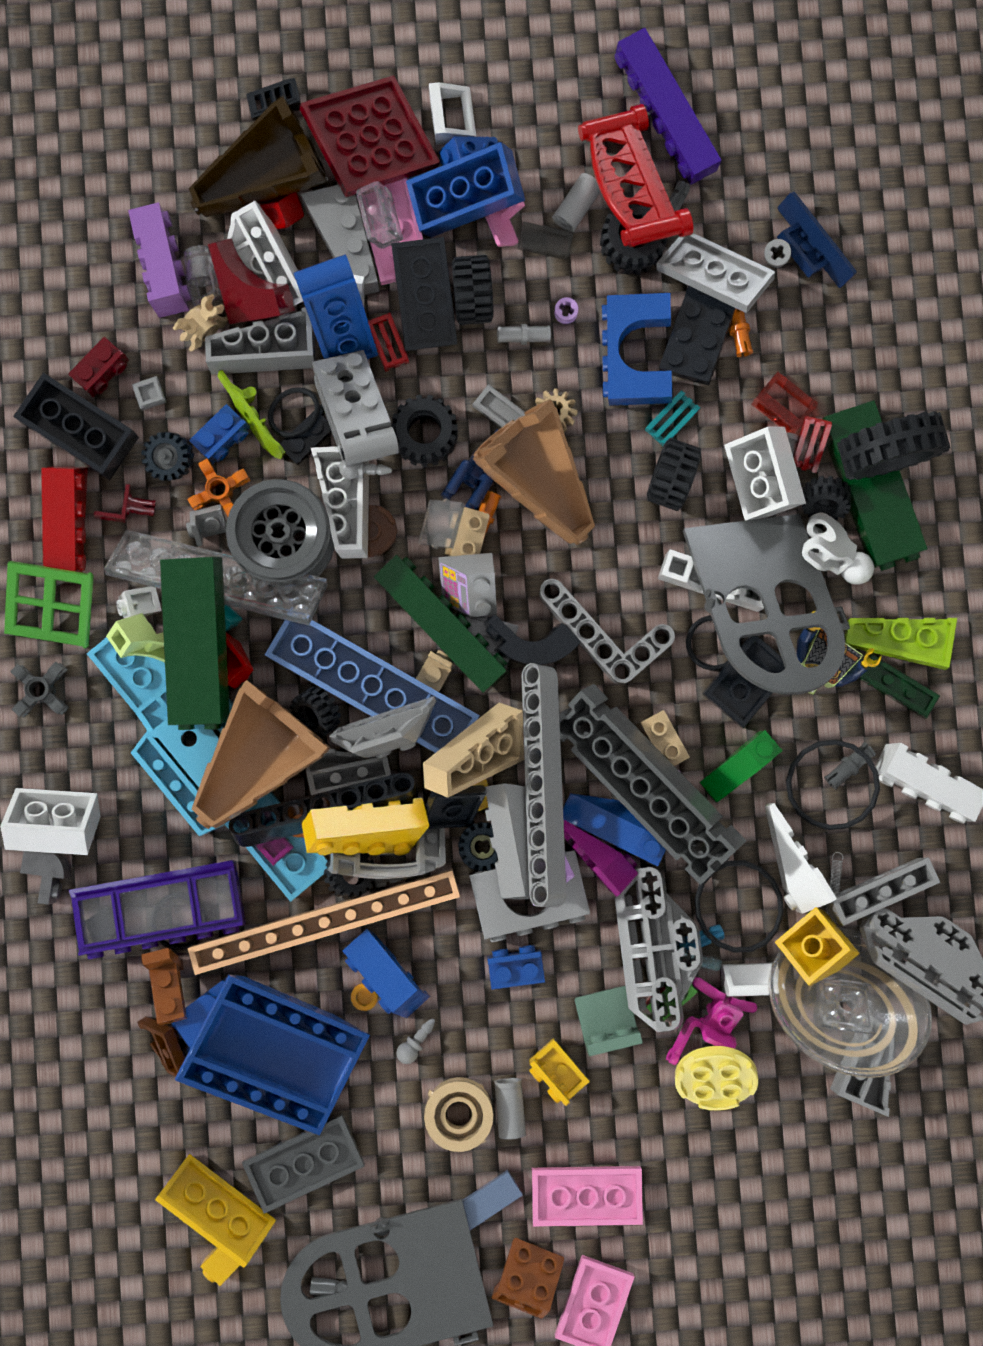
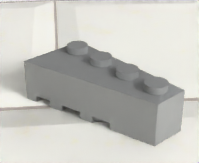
M339 185L301 194L303 205L318 233L321 235L331 257L336 258L346 254L353 275L364 276V295L379 292L378 281L356 196L353 195L345 198Z
M505 783L485 786L487 792L485 797H487L489 810H485L487 821H491L494 837L490 838L492 848H494L498 856L495 867L501 898L530 899L525 786Z

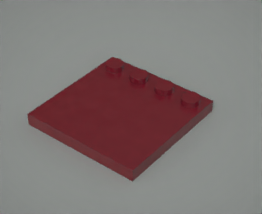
M394 75L300 104V111L345 198L439 167L440 161Z

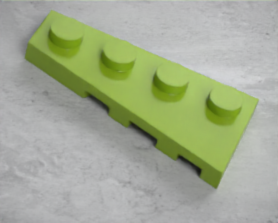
M850 618L848 620L850 629L845 630L844 638L845 643L854 649L867 651L870 648H874L873 653L947 670L950 667L957 618Z

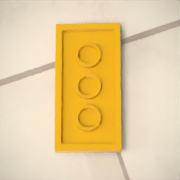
M191 1154L187 1156L155 1199L243 1268L248 1264L276 1221L268 1213L264 1214L259 1206Z

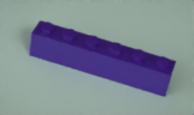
M646 28L618 41L615 54L616 63L620 69L624 68L628 75L629 86L633 91H637L640 96V104H643L646 111L651 115L653 127L657 134L663 136L668 154L671 157L674 156L678 162L680 175L684 179L687 178L690 185L716 172L721 163V158Z

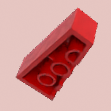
M53 466L41 468L43 566L76 572H83L86 568V556L83 553L86 540L85 514L88 467Z

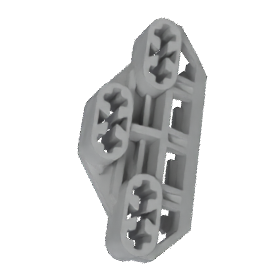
M653 867L636 869L638 875L615 898L628 1009L657 1032L673 1031L678 1029L683 1023L682 1001L703 964L700 932L697 924L667 894L664 875ZM650 874L658 878L657 881L653 882L654 891L657 893L661 891V897L654 895L655 902L661 905V908L657 909V914L649 910V906H653V897L646 896L645 891L652 893L651 885L645 883V880L650 878ZM634 883L636 885L638 905H633V897L628 894L627 896V891ZM643 919V921H640L643 943L638 944L636 922H630V920ZM684 924L688 928H692V933L688 934V942H695L696 948L689 946L690 954L696 956V961H692L691 967H689L688 963L683 962V958L687 957V948L682 947L680 949L679 942L686 944L685 936L679 934V930L684 928ZM648 957V959H645L648 981L651 982L638 983L643 982L641 960H635V958ZM665 982L667 986L672 987V992L668 993V1002H676V1006H669L670 1014L676 1016V1020L671 1023L672 1026L669 1025V1022H664L663 1016L668 1015L667 1006L660 1008V1002H666L665 994L660 993V988L664 987ZM652 996L650 1000L653 1020L642 1012V1010L647 1008L646 998L640 999V997Z
M886 908L864 916L859 929L874 964L963 1024L967 1025L983 1020V1015H978L983 1012V958L969 933L948 919L939 916L901 918ZM873 940H875L884 947L878 948L877 946H874ZM902 958L907 960L904 964L901 963ZM934 979L940 982L936 986L932 984ZM965 1002L970 1004L969 1007L964 1005Z

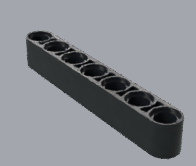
M397 773L246 811L231 819L228 827L239 846L250 847L303 833L302 822L310 810L347 806L346 804L350 801L356 802L347 806L348 811L368 803H372L373 808L388 806L389 801L400 800L401 805L413 804L412 800L418 798L415 781L410 774ZM402 788H409L405 792H399ZM382 794L380 798L373 799L375 795ZM302 814L300 818L293 819L295 815ZM275 821L274 824L266 826L268 822ZM248 828L245 832L239 833L241 829Z

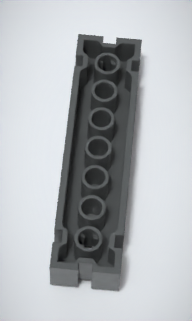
M595 684L582 689L568 704L570 708L559 714L560 739L563 742L569 739L574 744L571 751L676 860L682 857L689 864L685 870L701 885L747 840L732 825L726 829L719 822L723 816L617 707L610 709L605 704L608 698Z

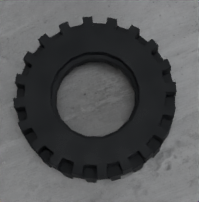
M937 411L930 413L922 412L918 415L910 414L903 418L897 417L888 422H880L873 427L861 429L858 433H852L837 443L845 475L849 480L855 478L859 480L865 477L872 478L876 475L900 471L903 468L918 465V463L932 460L931 458L941 456L942 453L948 452L951 449L942 415L940 412L937 413Z

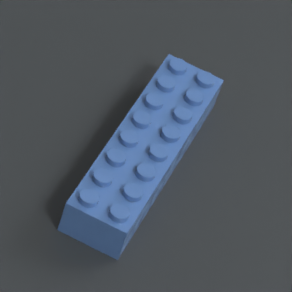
M294 609L290 610L265 653L266 657L369 716L378 715L435 696V706L421 736L416 741L434 753L439 751L480 717V715Z

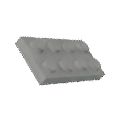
M694 233L682 238L678 237L657 262V271L745 313L750 310L775 278V271Z

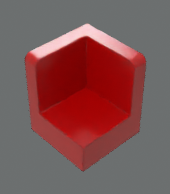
M297 193L281 196L259 205L277 229L288 228L304 217Z

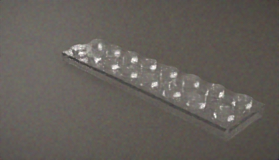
M129 530L125 531L104 567L105 574L108 576L161 589V559L219 557L223 561L225 605L308 626L327 588L326 578L309 574L286 582L261 580L250 575L240 567L232 555Z

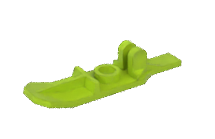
M223 370L218 371V379L231 396L236 409L247 422L261 446L275 458L282 459L285 451L265 426L266 419L259 420L256 409L252 405H248L254 401L256 389L248 387L241 390L230 382Z

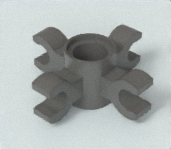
M54 662L47 673L41 678L35 677L23 665L17 664L10 672L25 684L24 693L26 696L12 708V711L19 717L25 718L37 702H45L56 714L63 715L70 707L55 695L56 688L54 684L65 675L68 669L61 663ZM39 683H43L45 692L42 696L38 697L35 693V688Z

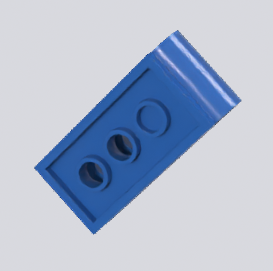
M346 254L293 272L324 359L364 350L367 359L378 356L359 290Z

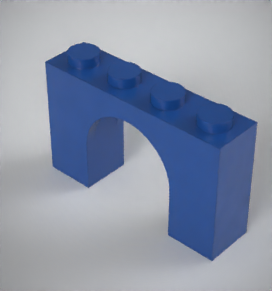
M671 293L607 295V304L602 305V321H607V330H602L603 346H608V356H603V372H608V381L603 382V398L608 397L609 406L672 403V371H637L628 367L619 354L620 345L630 332L639 328L671 327Z

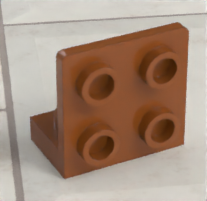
M514 1238L500 1282L494 1287L491 1299L542 1319L550 1312L564 1257Z

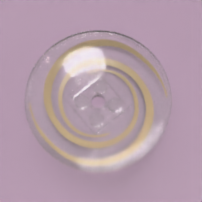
M840 928L860 954L840 971L811 986L805 982L780 950L770 969L769 997L772 1009L782 1029L805 1054L834 1071L864 1078H877L895 1074L908 1067L919 1057L928 1042L931 1032L932 1015L929 1000L874 964L861 932ZM873 940L874 946H877L878 948L884 947L875 940ZM902 958L901 963L904 964L906 961ZM839 1002L847 1003L852 1011L844 1010Z

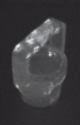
M198 245L184 251L185 278L192 305L194 307L201 305L202 299L211 294L215 296L212 302L221 295L209 247ZM212 285L213 289L200 297L199 288Z

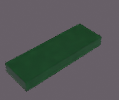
M873 654L869 655V658L871 660L878 659V657L874 656ZM883 660L876 667H870L867 672L858 678L924 719L928 718L940 697L937 693Z

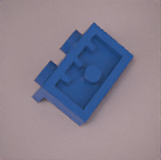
M226 404L189 441L214 464L216 461H222L229 454L228 449L234 443L239 444L247 437V431L250 427L244 419H241Z
M535 945L519 947V952L508 953V949L493 950L492 955L487 956L491 990L545 982L541 949H535Z

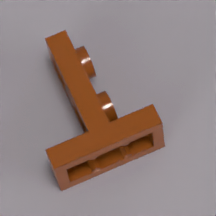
M169 948L141 954L142 964L149 970L157 1024L161 1026L187 1019L180 971L184 970L183 960Z

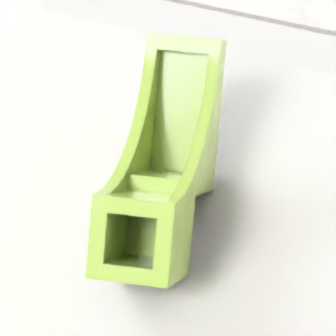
M143 613L116 621L106 636L120 658L146 656L165 663L163 632L156 634Z

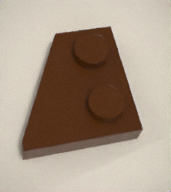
M145 1016L137 1022L140 1029L151 1032L155 1040L150 1043L151 1047L158 1055L167 1073L176 1077L187 1056L179 1046L178 1041L180 1038L177 1031L172 1026H160L156 1020Z

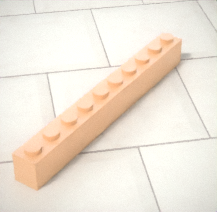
M453 869L195 944L188 948L194 974L197 975L459 898L460 893Z

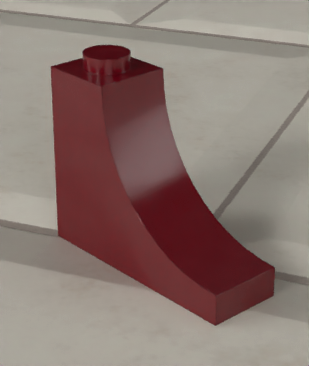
M232 238L208 244L229 324L281 316L295 310L289 285L271 283L255 275L241 260Z

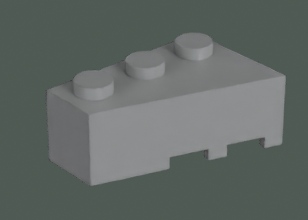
M860 1013L848 1044H862L871 1040L880 1025L881 1031L870 1044L858 1048L847 1047L845 1052H860L875 1047L885 1038L889 1026ZM894 1036L891 1043L882 1052L866 1058L843 1057L839 1067L868 1070L890 1064L893 1058ZM890 1069L872 1073L837 1070L830 1088L833 1092L889 1117Z

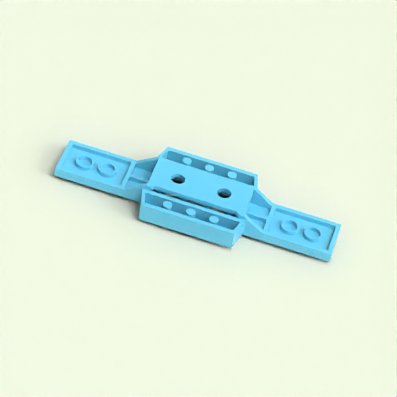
M106 637L91 649L87 655L136 713L147 730L131 754L198 836H203L218 829L210 827V829L205 828L196 820L198 815L191 809L207 763H210L219 737L212 729H204V724L195 725L193 730H178V725H168L165 663L146 656L120 658ZM229 698V710L231 712L234 703ZM226 723L221 724V728L218 729L220 733L225 728ZM186 731H193L197 736L196 743L191 747L185 746L182 742V735ZM270 792L260 798L256 805L246 811L281 802ZM229 821L220 826L222 827L226 825V827L229 829ZM275 821L268 822L266 826L274 824ZM248 828L241 829L239 833L245 832ZM286 837L293 844L294 848L274 866L255 845L246 847L290 902L324 875V870L327 869L325 865L329 861L324 855L307 853L305 840L302 837Z

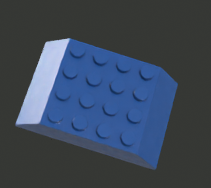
M229 974L175 1080L320 1136L370 1035L332 1013L245 976Z

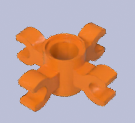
M205 459L198 463L207 479L205 491L195 494L187 500L194 510L202 509L208 503L214 501L217 504H221L228 517L234 505L231 501L233 490L249 483L251 480L244 468L226 479L218 476L210 461ZM217 485H225V492L222 495H213V490Z

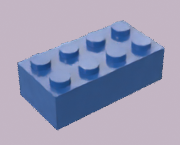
M502 142L406 181L419 232L431 238L525 201L512 149Z

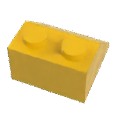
M817 907L775 941L809 986L840 971L860 954L827 912Z

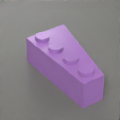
M159 202L128 210L136 244L140 245V249L137 250L143 270L147 271L143 272L142 275L148 289V293H146L148 302L159 318L189 311L187 301L191 300L188 286L182 283L181 276H185L181 260H176L175 252L179 251L175 236H170L168 227L172 226L168 210L163 211Z

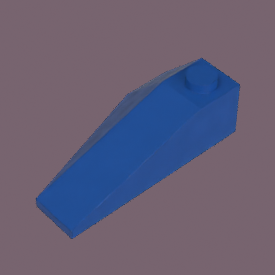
M570 793L563 807V819L655 866L659 865L666 849L619 800Z

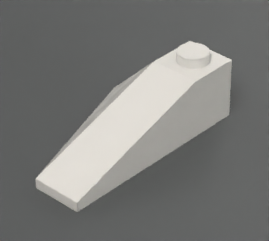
M775 803L765 805L781 882L787 894L784 896V900L792 911L796 910L803 914L813 910L815 907L818 908L835 901L837 898L818 867L814 868L806 861L808 860V853L798 841L794 842L791 837L794 836L793 830Z

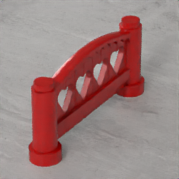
M643 104L631 106L629 111L585 121L578 125L580 140L590 142L592 167L598 187L610 210L625 228V230L621 231V239L623 245L629 247L676 235L682 238L692 235L694 230L693 219L687 208L674 212L641 134V132L647 131L649 127L648 114ZM610 141L625 146L616 155L610 156L606 153L607 147L603 143ZM613 162H620L632 165L633 167L625 176L619 177L615 174L616 168L611 164ZM629 183L642 186V188L634 197L627 198L624 196L625 190L620 187V184ZM637 204L650 207L651 209L643 218L635 219L632 216L633 210L629 208V205Z

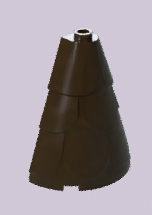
M284 96L274 101L235 140L223 155H219L189 188L193 198L190 203L197 215L202 214L204 217L238 211L254 201L258 204L272 201L278 197L308 190L328 182L327 173L315 148L300 126L298 118Z

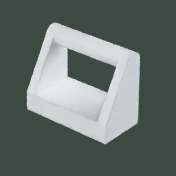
M440 82L429 83L436 145L447 144L454 136L477 137L470 87ZM461 97L465 130L445 128L441 99Z
M776 963L721 964L722 992L728 997L778 995L777 977L779 971Z

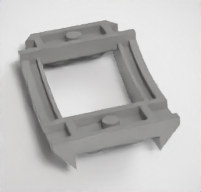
M445 828L427 829L416 843V862L360 863V853L354 855L331 853L328 871L332 874L372 879L403 878L426 874L444 866L446 863Z

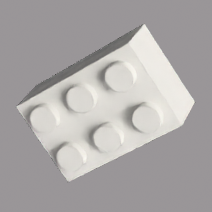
M766 427L724 445L745 521L767 518L806 504L785 427Z
M16 788L0 826L5 850L88 855L101 817L97 793Z

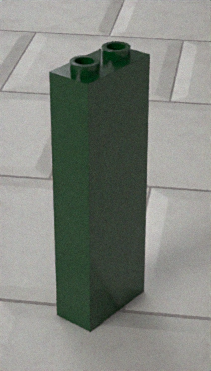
M875 400L825 416L822 420L832 422L826 445L838 478H841L842 482L846 481L851 488L850 512L864 552L873 560L874 568L879 567L881 571L895 567V561L904 559L905 563L921 558L920 553L928 548L900 471L889 472L885 475L880 474L872 478L865 477L856 480V478L849 480L845 475L837 443L852 433H858L861 429L870 428L882 422Z
M222 558L161 559L160 571L168 725H178V730H193L197 724H204V729H220L221 724L227 722L230 714Z

